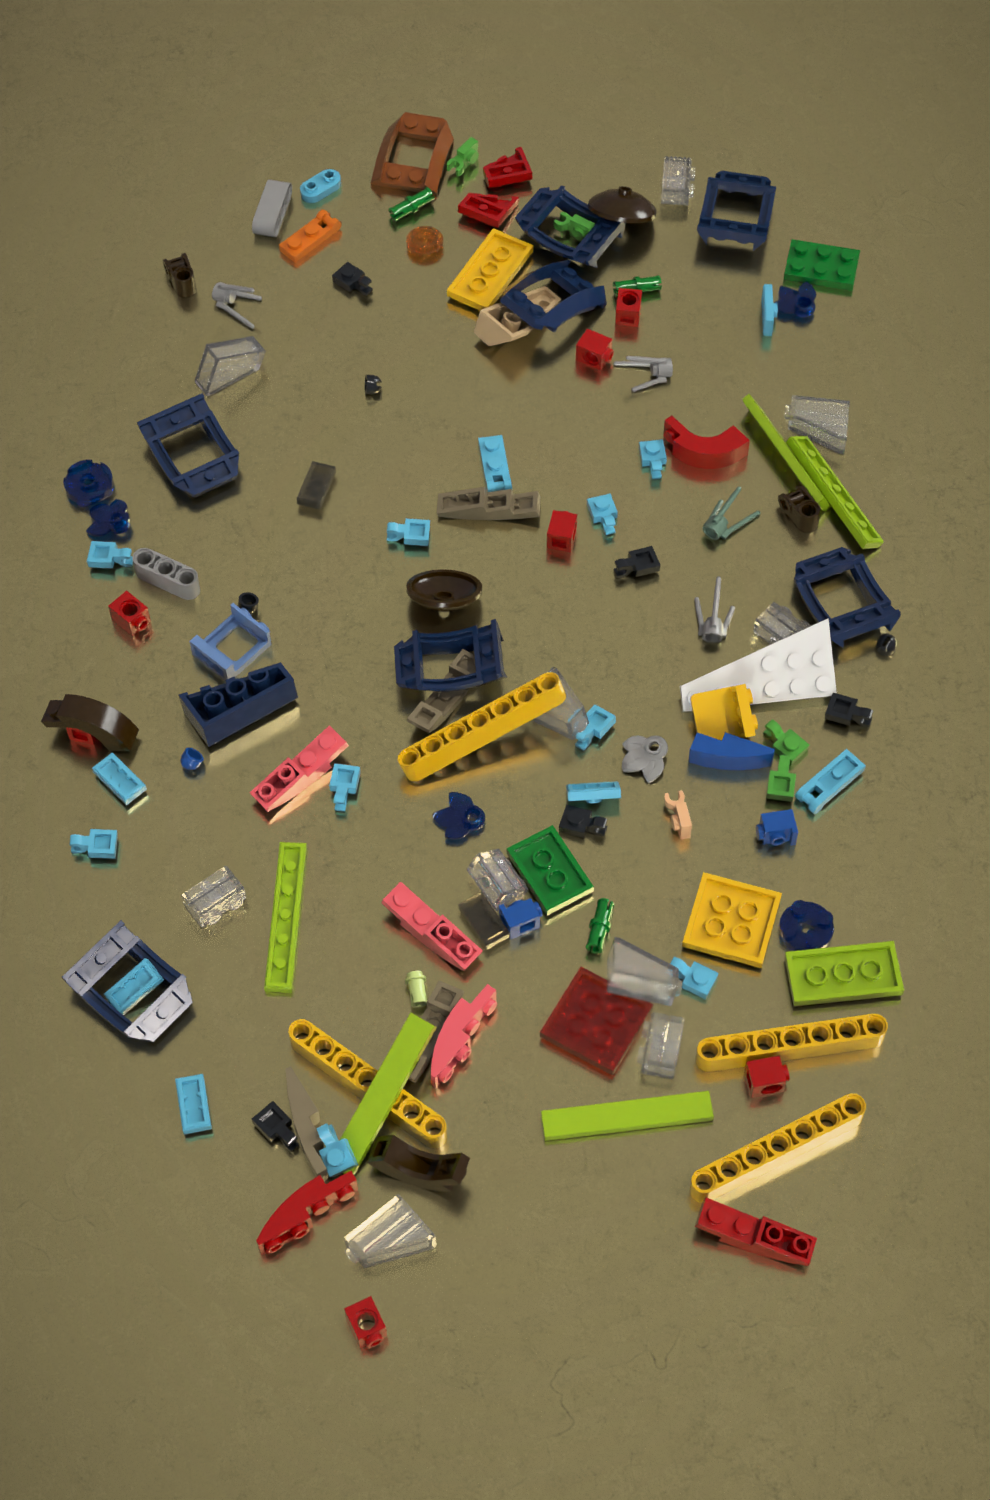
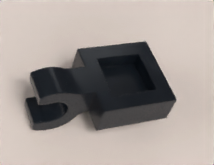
M346 262L332 275L333 282L349 292L355 288L367 296L373 291V288L368 286L372 280L365 276L364 271L349 262Z
M649 546L629 551L628 558L616 560L615 565L617 568H614L613 571L616 578H623L632 571L638 577L660 571L661 565L653 547Z
M833 692L825 713V719L848 726L854 720L863 727H870L873 710L858 707V699Z
M566 804L559 824V832L585 838L586 832L605 836L608 828L606 826L607 819L600 816L592 818V811Z
M274 1101L269 1103L251 1119L252 1123L270 1142L278 1137L290 1152L299 1146V1143L296 1141L298 1138L288 1129L292 1125V1120Z

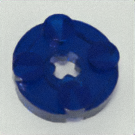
M93 460L79 461L69 467L67 470L68 474L63 480L67 496L72 501L77 502V505L80 507L99 503L113 494L114 481L112 472L102 462L98 464L93 463ZM87 479L94 481L90 485H85V480Z
M803 900L795 901L792 906L783 912L780 918L779 934L781 933V937L784 940L783 943L791 951L827 948L834 933L833 915L816 903ZM810 924L814 930H808L807 933H804L800 925Z

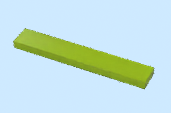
M750 394L746 395L743 398L746 407L811 497L819 504L823 511H827L832 507L759 404Z
M790 436L786 444L862 549L880 548L884 543L882 538L808 436Z
M280 842L264 985L265 992H293L307 854L306 843Z
M413 1013L409 1014L340 1140L343 1138L348 1140L358 1163V1166L343 1174L352 1171L355 1176L437 1028Z
M709 1091L541 1111L545 1141L713 1121L714 1119Z

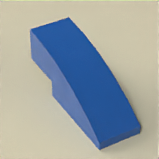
M697 732L690 747L688 762L721 770L760 769L771 767L775 749L726 732L722 741Z

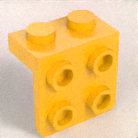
M746 684L697 693L690 697L696 731L698 733L721 741L725 732L741 738L756 736L755 730L758 729L756 715L751 713L750 704H753V697L750 688L746 689Z

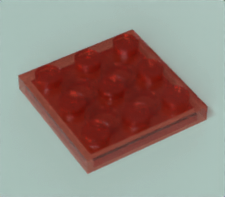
M580 967L541 1029L540 1037L614 1075L652 1012L654 1004Z

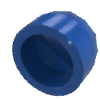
M186 748L180 762L184 769L195 770L201 765L204 758L199 751L193 748Z

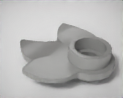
M638 735L628 738L622 744L625 750L628 751L622 761L623 772L642 770L648 783L653 782L661 775L664 770L663 758L668 752V744L664 738L656 735L645 738ZM652 745H659V748L656 751L650 750V747Z

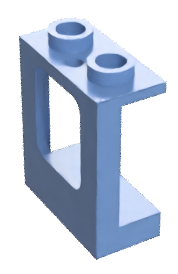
M234 603L230 605L232 614L206 638L202 639L196 635L190 640L192 655L223 680L236 677L271 646L269 628L263 622L258 623L245 608L240 609ZM241 627L256 638L258 642L239 660L233 661L218 650L216 646L234 629Z

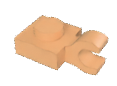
M682 790L678 791L677 801L671 800L669 793H665L664 796L665 806L674 811V815H671V824L674 831L678 830L680 840L691 838L692 823L686 802L684 803L685 795Z

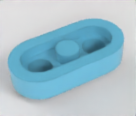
M326 169L302 183L300 186L302 200L307 203H316L337 191L341 187L340 173L333 169Z

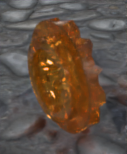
M420 226L409 232L406 239L407 247L410 248L411 253H418L419 257L423 254H427L429 257L431 253L438 254L439 249L443 247L441 232L431 226ZM428 238L429 242H427L425 245H422L421 243H423Z

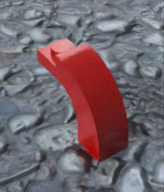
M672 415L664 421L663 435L667 442L673 444L672 455L687 465L703 469H718L735 464L748 455L750 440L734 425L717 436L701 437L687 430Z

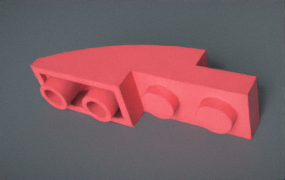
M329 725L292 760L289 757L285 759L250 794L268 812L289 801L332 768L330 763L349 745Z
M401 881L382 900L381 903L401 921L400 925L431 951L457 968L465 971L483 952L481 948L443 914L441 916L436 914Z
M489 984L484 987L471 1004L461 998L444 1022L434 1047L431 1063V1086L435 1089L441 1082L446 1083L451 1078L454 1072L453 1068L459 1061L463 1063L471 1053L470 1036L477 1031L480 1026L479 1021L485 1014L489 1016L496 1008V989Z

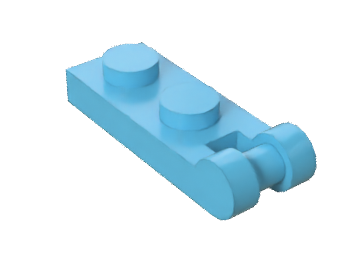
M502 435L478 438L487 492L512 489Z
M846 749L796 792L795 798L800 802L804 801L809 806L808 809L813 814H817L828 801L865 771L866 765ZM814 790L820 794L817 798L811 794Z

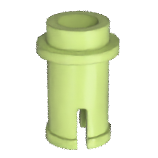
M422 971L407 973V978L404 981L409 988L411 1007L420 1008L426 1006L428 1001L424 984L426 976L423 975Z

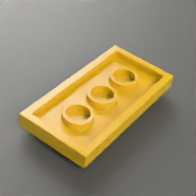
M493 228L449 286L447 296L477 310L493 306L533 253V245Z

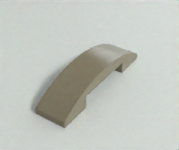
M462 649L450 664L449 673L444 679L475 673L474 654ZM469 689L448 692L433 691L425 703L421 701L407 718V722L428 733L432 732L449 717Z
M438 981L427 1001V1008L421 1017L437 1028L408 1080L416 1082L430 1063L438 1035L450 1012L463 997V990Z

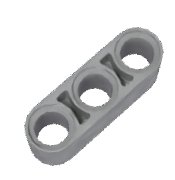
M268 179L253 218L252 232L254 234L277 237L291 199V183Z
M140 548L134 552L132 556L136 575L141 580L182 599L192 600L199 595L200 584L198 574L193 568L149 548Z

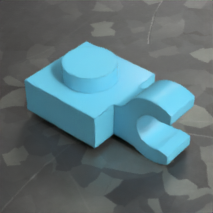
M663 439L639 442L642 467L650 466L652 479L662 478V465L667 462Z
M611 493L588 498L587 507L593 523L601 522L605 535L614 534L615 519L618 518V511Z
M406 518L405 524L389 522L387 525V540L398 541L404 538V544L428 546L430 520Z
M91 541L87 558L88 567L113 568L114 562L124 567H132V550L130 548L118 549L116 542Z
M594 705L579 720L581 729L574 735V738L578 739L575 746L584 751L590 745L593 736L601 739L616 723V716Z
M334 763L329 786L330 791L336 792L334 797V803H336L335 811L345 812L348 793L356 794L361 773L359 766Z
M90 829L89 836L71 835L69 844L71 846V853L88 851V858L115 859L118 833L117 830Z
M673 957L667 972L674 977L684 980L681 988L705 1000L719 975L718 972L695 961L690 968L683 960L677 957Z
M326 1123L317 1128V1132L326 1146L319 1150V1153L330 1177L334 1178L358 1166L348 1140L345 1138L338 1140L332 1124L328 1126Z

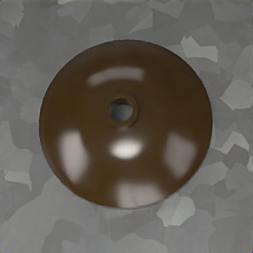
M625 186L598 193L589 199L588 209L592 213L617 222H649L655 219L657 213L656 208L648 199Z
M445 569L430 570L411 577L406 584V592L414 602L435 611L448 612L469 606L479 599L482 595V583L473 575L465 572Z

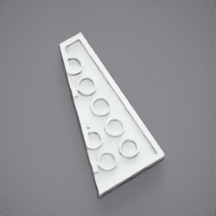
M829 618L680 686L682 712L692 711L690 697L693 694L746 684V689L750 688L753 704L832 696L833 692L837 693Z

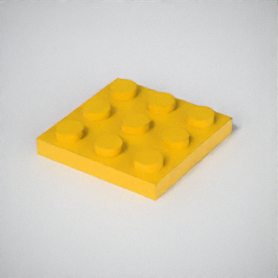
M703 872L682 947L762 968L782 893Z

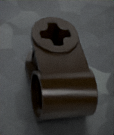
M182 253L180 257L171 260L163 259L166 275L177 295L184 298L193 296L197 289L194 273L186 253Z
M803 485L797 486L794 491L788 494L782 493L778 496V502L782 511L790 517L800 531L810 533L818 528L820 506Z

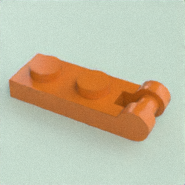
M322 209L318 212L316 218L280 243L279 251L296 263L338 232L342 223L336 218H331L330 213Z

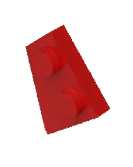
M522 147L516 148L514 155L508 158L504 155L498 158L497 161L483 167V175L489 188L521 183L533 179L532 170Z
M468 193L458 204V213L499 228L518 206L519 197L512 196L510 201L498 200V195Z

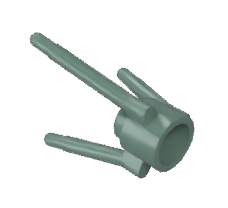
M740 486L735 489L722 508L723 500L718 501L709 519L704 523L703 531L709 538L718 540L721 537L725 540L729 534L760 515V511H756L727 529L728 521L723 515L741 491Z

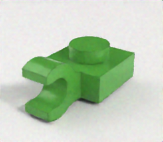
M470 137L457 149V155L447 162V171L456 167V176L459 177L470 164L476 162L479 156L478 141Z
M566 212L560 213V220L563 222L554 220V228L556 230H569L570 236L579 241H582L595 226V223L577 214L571 217Z
M772 719L765 725L766 730L763 734L774 742L772 748L775 749L776 754L779 756H790L789 765L792 766L809 749L810 745L791 729L784 733L781 726Z
M780 755L778 771L770 770L766 798L793 802L796 774L788 773L790 756Z

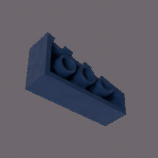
M281 662L248 672L247 677L240 679L232 677L226 679L224 684L212 688L210 685L201 687L199 692L190 695L185 692L178 695L184 714L208 747L298 698L294 679Z

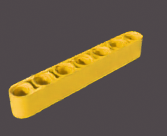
M553 672L544 673L405 748L398 755V763L406 778L410 781L422 780L559 706L566 699V693L559 676Z
M867 1014L708 1037L702 1039L697 1046L696 1064L702 1071L713 1072L746 1067L747 1061L779 1055L782 1062L876 1048L884 1041L888 1023L879 1014ZM868 1028H875V1029H877L880 1033H878V1034L870 1033V1032L868 1031ZM848 1032L852 1037L845 1038L840 1033ZM821 1036L825 1039V1041L818 1042L815 1041L813 1037ZM794 1040L798 1045L790 1046L785 1041ZM766 1044L770 1049L762 1050L758 1045ZM739 1048L743 1053L735 1054L730 1049ZM711 1052L715 1057L707 1058L703 1053Z
M299 1019L291 1023L288 1033L293 1050L356 1096L363 1099L369 1086L364 1087L361 1083L365 1080L373 1081L378 1070L311 1022ZM298 1034H308V1037L305 1039L296 1038ZM321 1049L330 1050L326 1055L317 1054ZM344 1064H349L352 1066L347 1071H342L339 1069V1067ZM402 1089L387 1118L427 1147L436 1149L443 1146L447 1140L445 1119ZM408 1112H416L419 1114L416 1118L413 1119L405 1117V1115ZM431 1128H438L441 1130V1132L436 1135L428 1134L427 1131Z
M847 1094L698 1169L691 1178V1197L699 1203H702L706 1197L714 1200L857 1127L861 1123L866 1110L865 1100L858 1094ZM852 1107L856 1109L858 1113L850 1114L845 1110V1108ZM821 1120H830L834 1125L831 1127L824 1126ZM805 1132L809 1138L801 1139L796 1133ZM774 1144H779L783 1146L785 1150L782 1152H777L773 1150L771 1146ZM756 1157L760 1163L751 1164L747 1161V1158ZM730 1169L735 1173V1176L726 1177L721 1171ZM706 1182L710 1185V1188L702 1190L696 1184Z

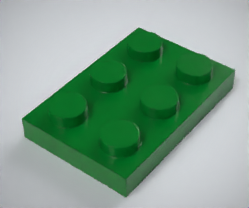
M792 239L783 280L853 291L860 250Z
M553 825L506 848L508 857L547 916L594 892V886Z

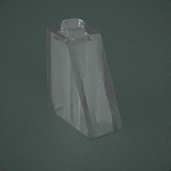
M254 336L206 344L195 377V383L206 396H211L259 370L266 351Z
M792 395L790 405H785L784 419H789L788 429L801 436H808L810 440L830 450L844 454L847 441L850 401Z
M552 667L548 672L556 673L559 676L566 693V699L559 706L534 718L532 721L574 740L580 732L585 730L589 720L584 705L558 669Z
M614 937L607 957V992L671 1006L674 997H679L682 989V980H679V968L621 938Z
M399 1194L344 1237L346 1244L344 1251L354 1264L359 1262L364 1269L432 1250L437 1246L436 1235Z

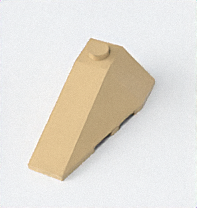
M546 286L525 293L527 298L534 304L541 306L545 313H548L561 301V298ZM498 303L480 310L473 333L488 346H493L526 336L534 328L504 304Z

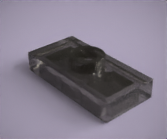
M312 461L298 494L297 504L321 510L335 476L336 467Z
M482 892L458 904L459 910L486 950L510 937L509 931Z

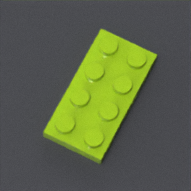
M894 941L785 952L784 957L793 1006L899 996L904 993Z

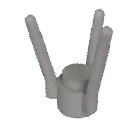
M222 282L216 283L212 291V299L217 301L216 307L224 309L243 324L254 329L255 326L227 306V304H232L236 296L261 301L262 297L250 294L254 293V288L228 285Z
M627 356L626 360L628 361H614L613 363L614 366L650 367L651 375L656 376V379L633 387L631 389L632 392L658 383H666V377H672L673 374L671 358Z
M720 576L716 578L712 617H708L705 622L703 620L700 600L698 597L694 599L699 624L698 635L702 636V639L709 643H718L722 641V638H726L727 629L735 610L734 606L730 607L724 623L718 618L721 589Z

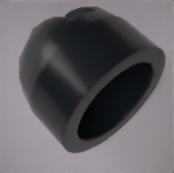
M365 376V394L380 392L382 387L377 386V383H382L378 376Z
M245 592L239 596L238 607L240 609L245 608L250 614L257 610L259 599L255 594Z
M888 633L879 636L876 642L877 652L883 656H890L895 653L897 647L896 638ZM885 641H888L886 647L882 646Z

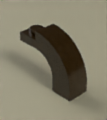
M65 694L63 700H50L41 720L45 727L75 728L85 731L100 740L109 751H131L139 732L137 726L128 717L113 707L88 697Z
M388 1135L376 1138L367 1163L402 1182L424 1189L448 1192L452 1191L454 1185L461 1184L467 1173L466 1168L470 1157L463 1153L438 1155L424 1152L412 1147L395 1135Z

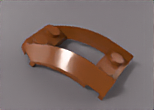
M405 112L388 128L376 159L371 185L412 192H420L428 187L433 195L437 196L438 185L450 147L454 143V138L447 121L444 118ZM397 136L436 142L428 169L388 162Z

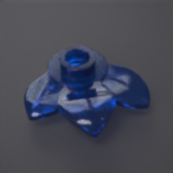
M804 282L798 291L780 286V300L774 303H777L778 311L782 313L795 314L802 318L810 317L815 312L814 300L816 298V291L808 282Z
M116 499L110 505L98 504L92 507L89 514L94 522L87 528V534L104 536L111 531L115 534L126 532L130 527L127 504L123 500Z
M458 792L449 793L450 807L432 814L435 822L439 826L446 828L445 838L461 839L470 831L479 830L485 823L484 811L478 806L473 805V801L469 796ZM471 817L477 819L475 821H468V819Z

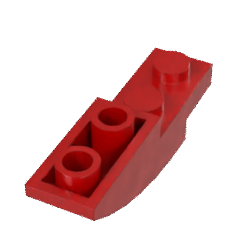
M352 1171L327 1184L319 1175L289 1196L272 1214L256 1240L261 1255L267 1252L274 1253L283 1247V1243L292 1238H302L309 1232V1229L313 1228L310 1216L313 1214L315 1216L321 1215L330 1208V1205L337 1201L344 1202L352 1198L355 1192L358 1191L357 1179Z
M707 1197L702 1202L695 1224L696 1228L718 1236V1241L767 1258L803 1266L810 1265L817 1240L814 1236L765 1216L758 1219Z

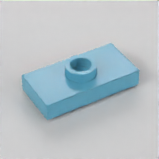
M764 284L761 297L762 331L764 336H772L774 317H777L778 305L773 303L772 284Z
M113 752L92 767L93 773L126 806L147 790L146 785Z
M617 781L567 784L566 794L568 801L586 800L587 803H600L602 799L621 798V788Z
M144 958L104 995L117 1011L125 1015L162 983L164 979L149 959Z
M199 1074L175 1079L183 1134L212 1129L204 1075Z

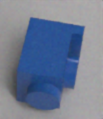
M793 810L761 814L760 822L756 825L757 839L762 840L763 845H781L787 841L790 842V846L796 845L798 829Z
M529 898L525 901H515L507 908L504 904L499 905V919L510 940L540 928V917L543 914L537 901L533 902Z

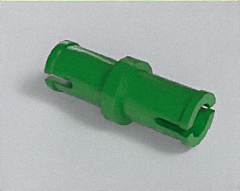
M426 187L413 196H406L404 201L389 208L388 211L389 213L392 212L390 216L393 221L397 222L410 213L414 214L418 212V208L434 201V196H430L433 195L432 191Z
M659 275L646 278L637 276L633 277L632 280L614 281L613 287L616 288H613L615 297H617L619 288L642 290V292L659 291L662 289V285H659L662 282Z
M601 898L597 901L594 918L589 923L591 930L585 948L589 951L591 946H593L591 953H602L606 934L611 929L610 918L615 905L613 901H610L609 906H607L609 899Z

